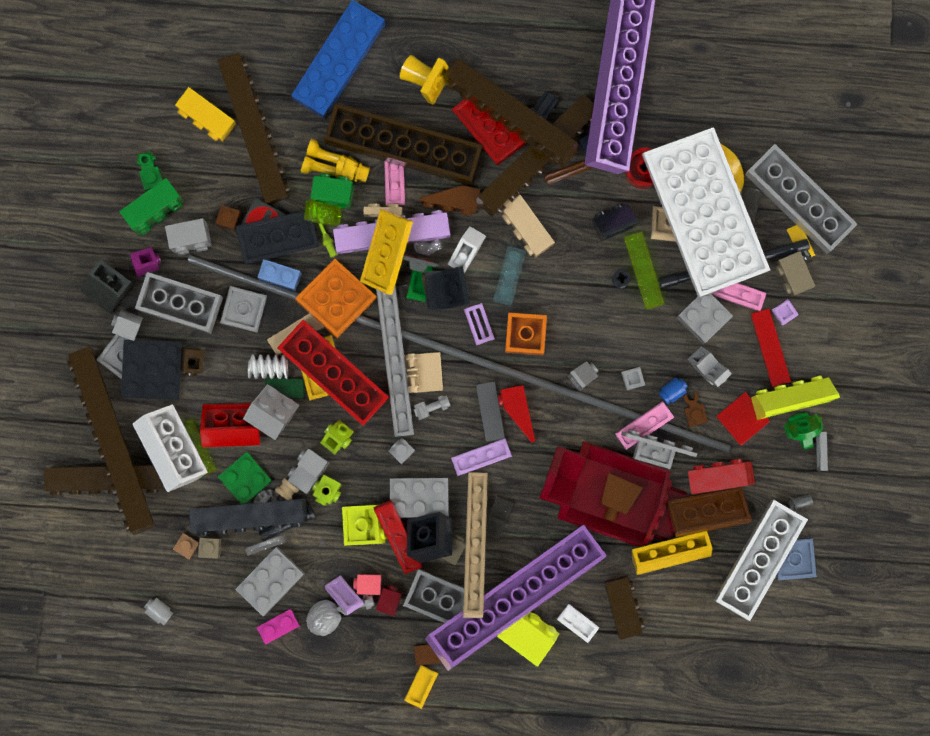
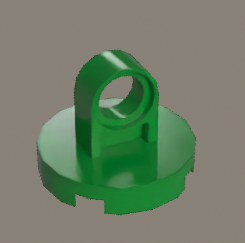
M807 412L789 417V422L784 423L785 435L790 439L799 440L803 450L813 448L812 438L818 436L823 430L821 417L815 414V417L809 416Z

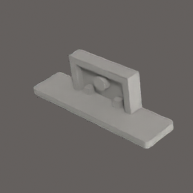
M628 429V433L624 431L621 433L625 437L638 440L633 455L634 459L671 469L676 451L697 457L698 454L692 451V447L682 445L679 448L675 446V442L665 439L662 443L657 441V437L646 434V437L639 436L640 432Z

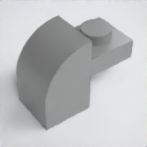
M702 346L688 358L692 366L711 385L719 387L732 374Z

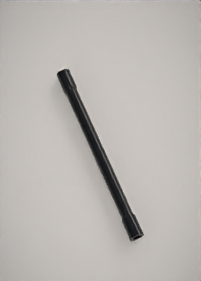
M803 239L763 251L766 260L788 254H795L799 251L810 250L808 240ZM688 271L659 278L662 289L691 280Z

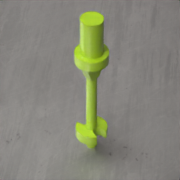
M313 203L311 204V214H315L323 234V246H326L330 258L338 255L333 245L334 240L326 233L319 217L320 207L316 208Z

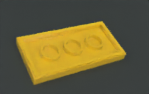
M380 209L360 282L388 295L393 294L413 221L386 209Z

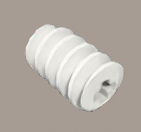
M252 354L248 361V378L250 379L253 373L254 378L258 379L261 373L263 379L267 377V374L273 379L276 373L278 379H281L284 373L287 379L288 360H286L285 355H282L281 360H279L277 354H275L273 360H271L269 354H267L265 360H263L262 354L256 360L254 354Z

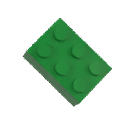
M165 178L119 212L136 234L145 235L152 229L151 226L155 223L160 224L166 220V215L172 211L175 213L180 210L185 201L171 182Z

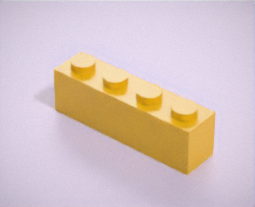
M707 531L632 549V560L637 575L712 555V545Z

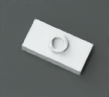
M569 604L557 618L558 621L587 643L599 629L596 624Z

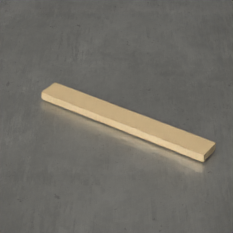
M468 472L463 617L483 618L488 473Z

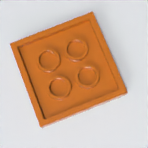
M334 259L295 298V301L331 334L338 338L377 299V296Z

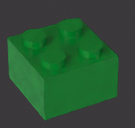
M319 174V176H314L310 199L315 205L351 210L354 192L353 182L349 181L347 177L338 176V179L330 178L328 174Z

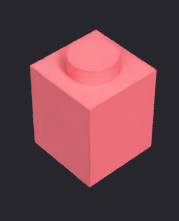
M358 574L357 578H354L353 589L357 590V594L381 595V575Z

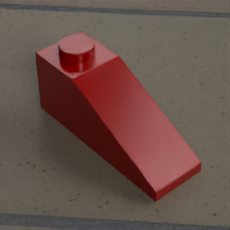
M523 385L500 390L501 394L497 395L499 405L504 406V410L531 443H534L535 438Z

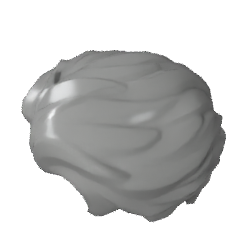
M329 600L319 601L309 610L306 619L307 627L310 632L316 635L326 636L338 627L341 615L335 603Z

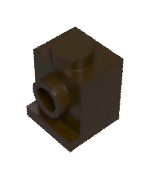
M182 347L181 371L185 372L186 376H197V373L203 372L204 350ZM190 358L194 359V363L192 365L188 364V360Z

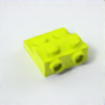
M377 505L342 507L344 546L386 543L385 539H387V536L374 512V507Z

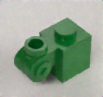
M150 150L146 153L143 152V154H137L138 161H136L137 165H140L142 169L139 174L146 192L164 180L161 170L154 166L156 157Z

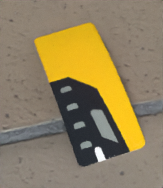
M797 225L787 229L792 242L803 239L808 240L806 234ZM810 242V250L801 252L804 261L815 256Z

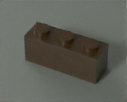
M628 577L604 582L619 639L622 640L643 634L642 629H645L642 617L639 618L637 610H640L637 599H633L632 592L635 591L633 581L628 580Z

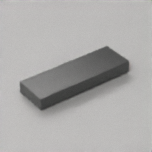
M495 382L476 385L486 442L505 439Z

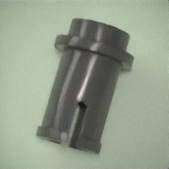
M810 493L797 498L790 497V500H787V505L789 509L797 512V509L812 506L813 500Z

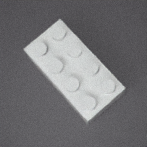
M173 404L145 414L133 423L167 492L192 483L208 473Z

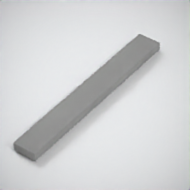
M396 286L392 295L376 289L395 437L414 435Z

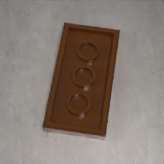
M742 487L673 499L666 502L676 537L747 524L752 521Z

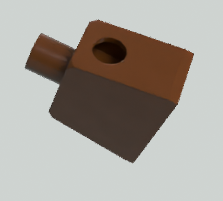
M610 473L607 474L600 505L607 507L603 518L614 522L618 512L626 515L643 488Z

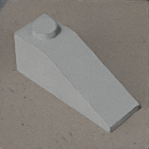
M586 361L574 369L567 377L578 391H581L598 377L596 373L599 371L593 363L588 364Z

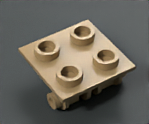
M440 352L404 355L409 393L443 391Z

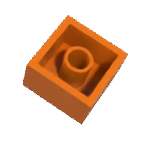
M508 313L505 353L543 356L547 316Z

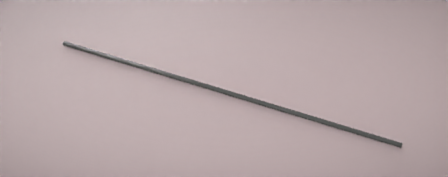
M192 255L188 258V262L293 300L299 295V293ZM362 315L355 320L361 324L381 330V323L379 321ZM401 330L402 338L622 416L635 420L643 415ZM668 423L659 427V429L729 453L731 447L728 444Z

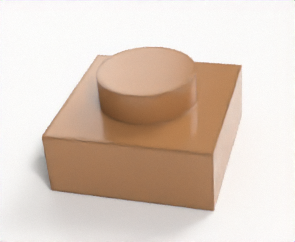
M183 533L173 550L190 560L199 546V542Z

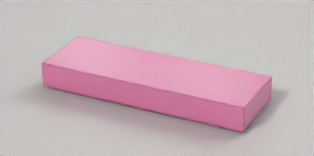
M385 162L386 206L387 204L405 205L404 167Z
M739 283L711 293L713 296L756 311H761L766 296L765 292Z
M662 401L615 434L627 450L636 444L638 440L621 435L622 431L628 433V429L640 432L639 436L646 437V434L649 435L673 419L674 416Z

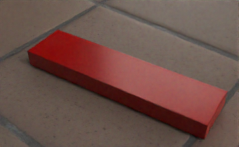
M770 309L750 314L771 387L790 383L791 380Z
M392 500L375 506L374 512L404 574L422 568V563L407 556V531Z

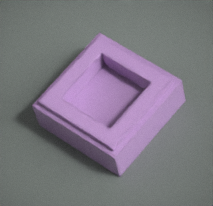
M788 299L772 309V312L782 326L799 315Z

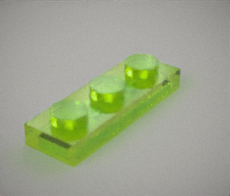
M193 418L183 422L208 472L201 478L217 471L207 447H202L201 435Z

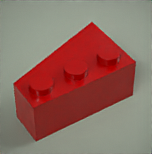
M742 459L730 461L731 465L725 466L723 462L713 463L712 468L706 469L704 465L694 466L693 471H688L691 494L754 485L752 461L743 463Z

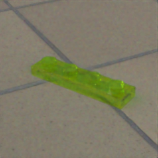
M643 232L625 236V245L645 310L665 305Z

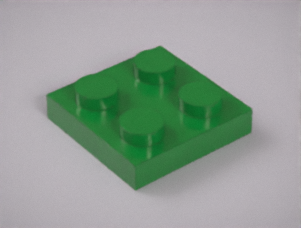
M248 452L218 476L241 505L249 502L272 482L270 477Z

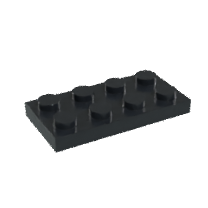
M311 210L235 226L244 264L319 247Z

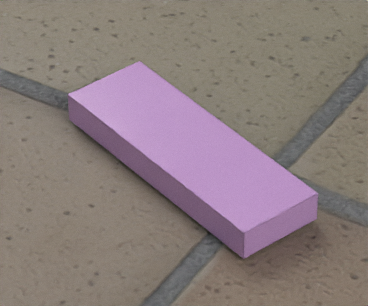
M502 439L451 459L457 476L512 457L506 439Z

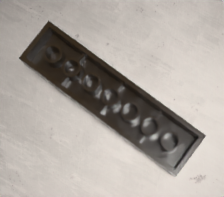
M337 103L334 105L324 138L325 144L469 186H472L482 152V145Z

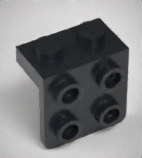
M463 266L445 271H427L422 273V283L429 310L453 309L470 304Z

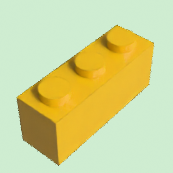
M189 87L175 104L179 115L185 119L187 117L191 118L194 126L200 130L206 129L209 132L207 135L215 141L219 139L223 142L236 126V122Z

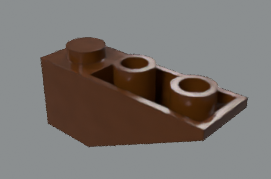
M458 186L421 197L420 204L429 209H434V206L441 207L442 211L452 213L453 210L461 211V215L472 216L477 211L478 204L476 200L480 195V189Z

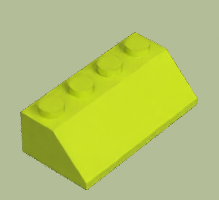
M822 376L811 378V382L804 383V380L792 383V387L786 388V385L774 387L775 391L768 392L767 389L757 391V395L751 397L757 420L828 403L840 398L829 377L823 379Z
M530 612L497 637L538 667L560 633L553 626L542 621L538 615Z

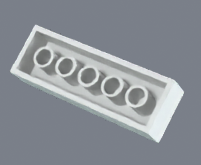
M771 500L714 601L750 621L808 519L777 501Z

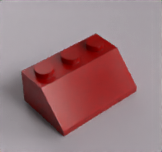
M251 403L203 404L200 424L202 447L260 445L261 431L243 419Z

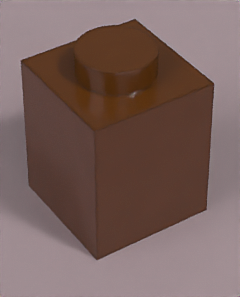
M221 205L216 224L219 227L236 232L235 226L239 225L242 213L239 210Z

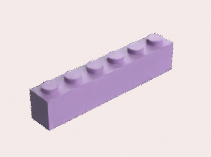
M438 210L431 212L432 215L424 216V213L413 214V218H407L413 221L407 244L450 238L447 213ZM377 220L372 224L358 222L356 226L348 227V224L338 225L337 229H333L337 254L369 250Z

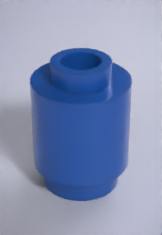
M675 377L661 387V391L658 393L668 405L670 402L673 403L686 394L687 391L685 389L688 386L682 378L678 380Z

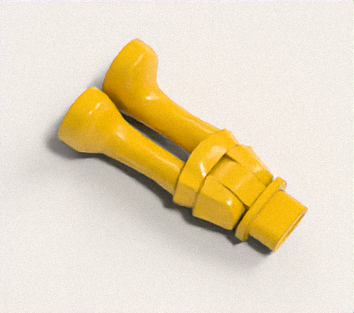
M311 138L306 155L330 161L337 165L334 167L305 157L301 173L308 174L311 171H317L335 176V178L342 176L349 178V181L354 180L357 182V180L366 182L370 170L369 167L362 166L363 163L360 162L359 164L350 156L347 157L344 154L339 155L323 150L319 147L318 141Z

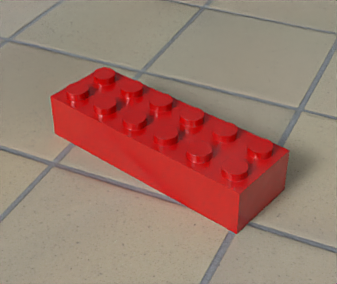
M304 320L277 347L278 350L363 426L389 398L388 395Z

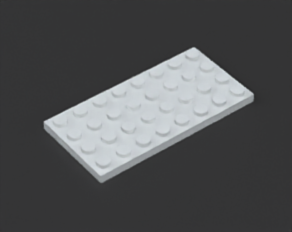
M714 127L642 154L698 298L770 271Z

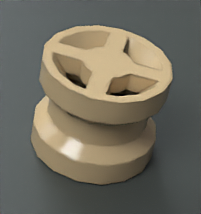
M284 478L281 486L277 487L275 491L286 500H292V495L297 493L299 489Z

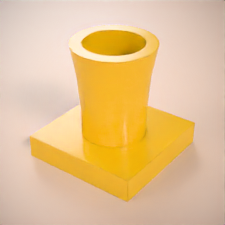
M410 55L402 66L400 79L422 86L420 92L428 103L434 105L445 85L444 73L449 67L444 60L438 58L434 67L431 68L413 55Z

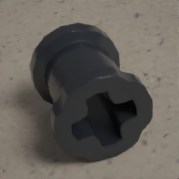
M622 269L617 270L612 277L613 285L621 289L626 287L630 281L629 273ZM619 275H621L623 278H626L623 281V284H621L619 280H616L619 277Z

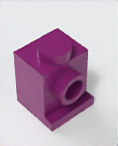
M152 247L130 254L137 278H141L147 272L151 273L159 270L158 264H161L158 253L154 254Z

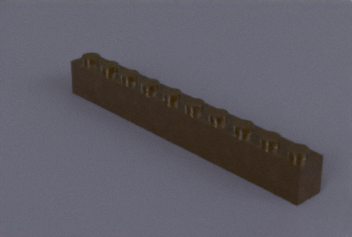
M90 346L68 354L70 360L67 361L70 371L75 373L76 378L73 381L77 390H81L82 396H79L82 406L87 407V421L89 425L93 424L95 430L92 431L95 442L99 441L101 448L98 449L101 459L106 461L107 466L104 469L107 477L112 478V492L114 496L118 495L120 502L117 503L120 513L125 515L126 520L123 521L127 532L130 531L133 535L155 528V523L95 354Z

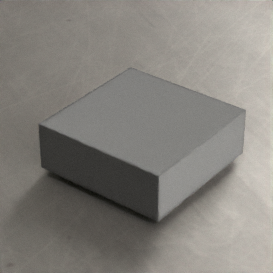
M640 367L621 372L626 391L645 386Z

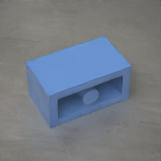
M263 259L258 279L296 292L302 273L299 270Z

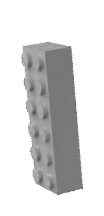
M776 144L745 174L826 254L831 252L857 225Z

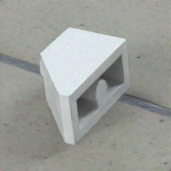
M469 227L458 243L448 265L453 268L463 266L465 273L486 236Z

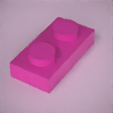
M292 609L256 628L266 645L299 627L300 624Z

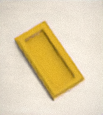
M420 665L404 701L422 709L438 673Z

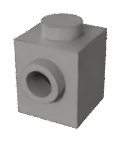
M121 309L119 315H114L111 325L114 326L112 333L134 341L143 317Z

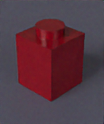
M388 585V588L384 587L376 610L395 616L402 593L398 592L399 588Z

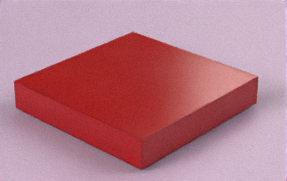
M746 392L716 416L740 446L770 422L768 418L757 420L752 399Z

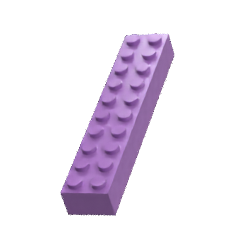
M610 0L584 165L615 174L629 171L655 0Z
M583 525L485 594L483 618L463 617V611H461L430 633L425 640L449 671L593 568L606 557V554Z

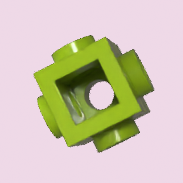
M338 420L335 425L331 423L324 431L326 435L320 443L335 455L342 447L346 449L351 443L350 437L354 431Z
M323 475L321 481L317 480L312 488L314 491L313 496L317 497L315 501L324 506L327 503H336L341 494L339 489L342 484ZM325 488L329 489L328 495L324 494Z

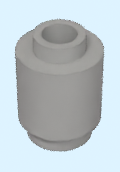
M157 597L155 600L150 599L144 606L146 609L145 614L158 624L165 625L173 615V612L170 611L171 608Z

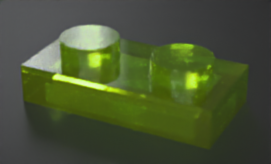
M312 200L306 201L304 220L333 227L340 225L341 207Z

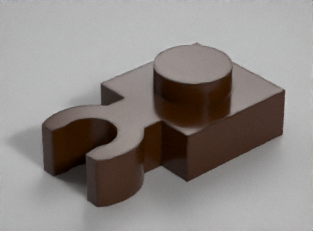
M693 392V401L688 400L687 394L683 395L684 402L689 406V408L684 409L689 427L708 422L704 405H697L699 398L697 392Z

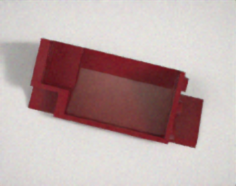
M583 441L579 453L559 446L556 447L539 498L560 505L557 517L559 520L580 527L584 525L588 530L638 547H644L648 542L651 543L653 538L662 541L672 539L674 529L666 502L668 500L684 498L687 492L671 486L672 480L669 479L671 471ZM609 473L643 488L628 513L623 515L618 512L614 522L603 518L607 507L600 505L605 480Z

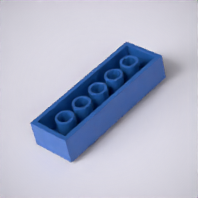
M352 0L292 93V99L321 118L326 119L384 28L385 19Z

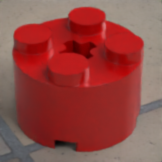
M640 148L631 154L629 171L624 172L627 182L635 188L648 189L654 187L649 171L642 172L641 169L642 165H646L642 154L653 150L651 148Z

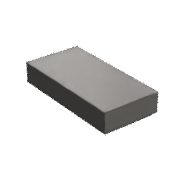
M821 432L816 436L818 471H828L827 432Z

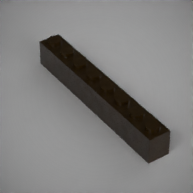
M236 53L218 59L217 61L265 203L271 205L289 199L287 193H290L288 183L283 182L281 176L284 175L282 165H277L275 158L278 157L275 146L271 147L269 140L272 139L269 128L265 129L263 122L266 121L263 110L259 111L257 104H260L257 92L253 93L251 86H254L251 75L247 76L245 69L248 68L245 57L241 58L240 54Z
M459 58L444 73L445 85L448 89L457 91L465 101H471L479 111H485L493 121H499L510 133L514 132L521 141L531 144L538 153L548 156L553 164H559L564 167L578 151L575 140Z
M583 94L552 125L572 139L575 136L579 138L586 131L584 127L588 124L591 125L594 103ZM530 145L477 197L476 203L491 217L495 214L499 216L507 208L505 205L509 201L514 202L520 195L518 192L522 188L526 190L533 183L531 179L535 175L539 177L546 170L544 166L549 162L552 164L548 156L538 153Z

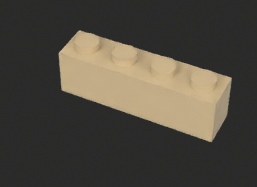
M521 195L514 202L509 201L505 205L507 208L503 211L502 218L507 225L511 224L515 229L513 231L514 235L518 240L522 239L526 244L524 248L530 256L534 255L536 258L554 245L555 242Z

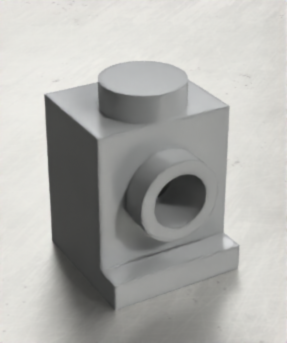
M401 438L391 447L389 452L403 464L415 450Z

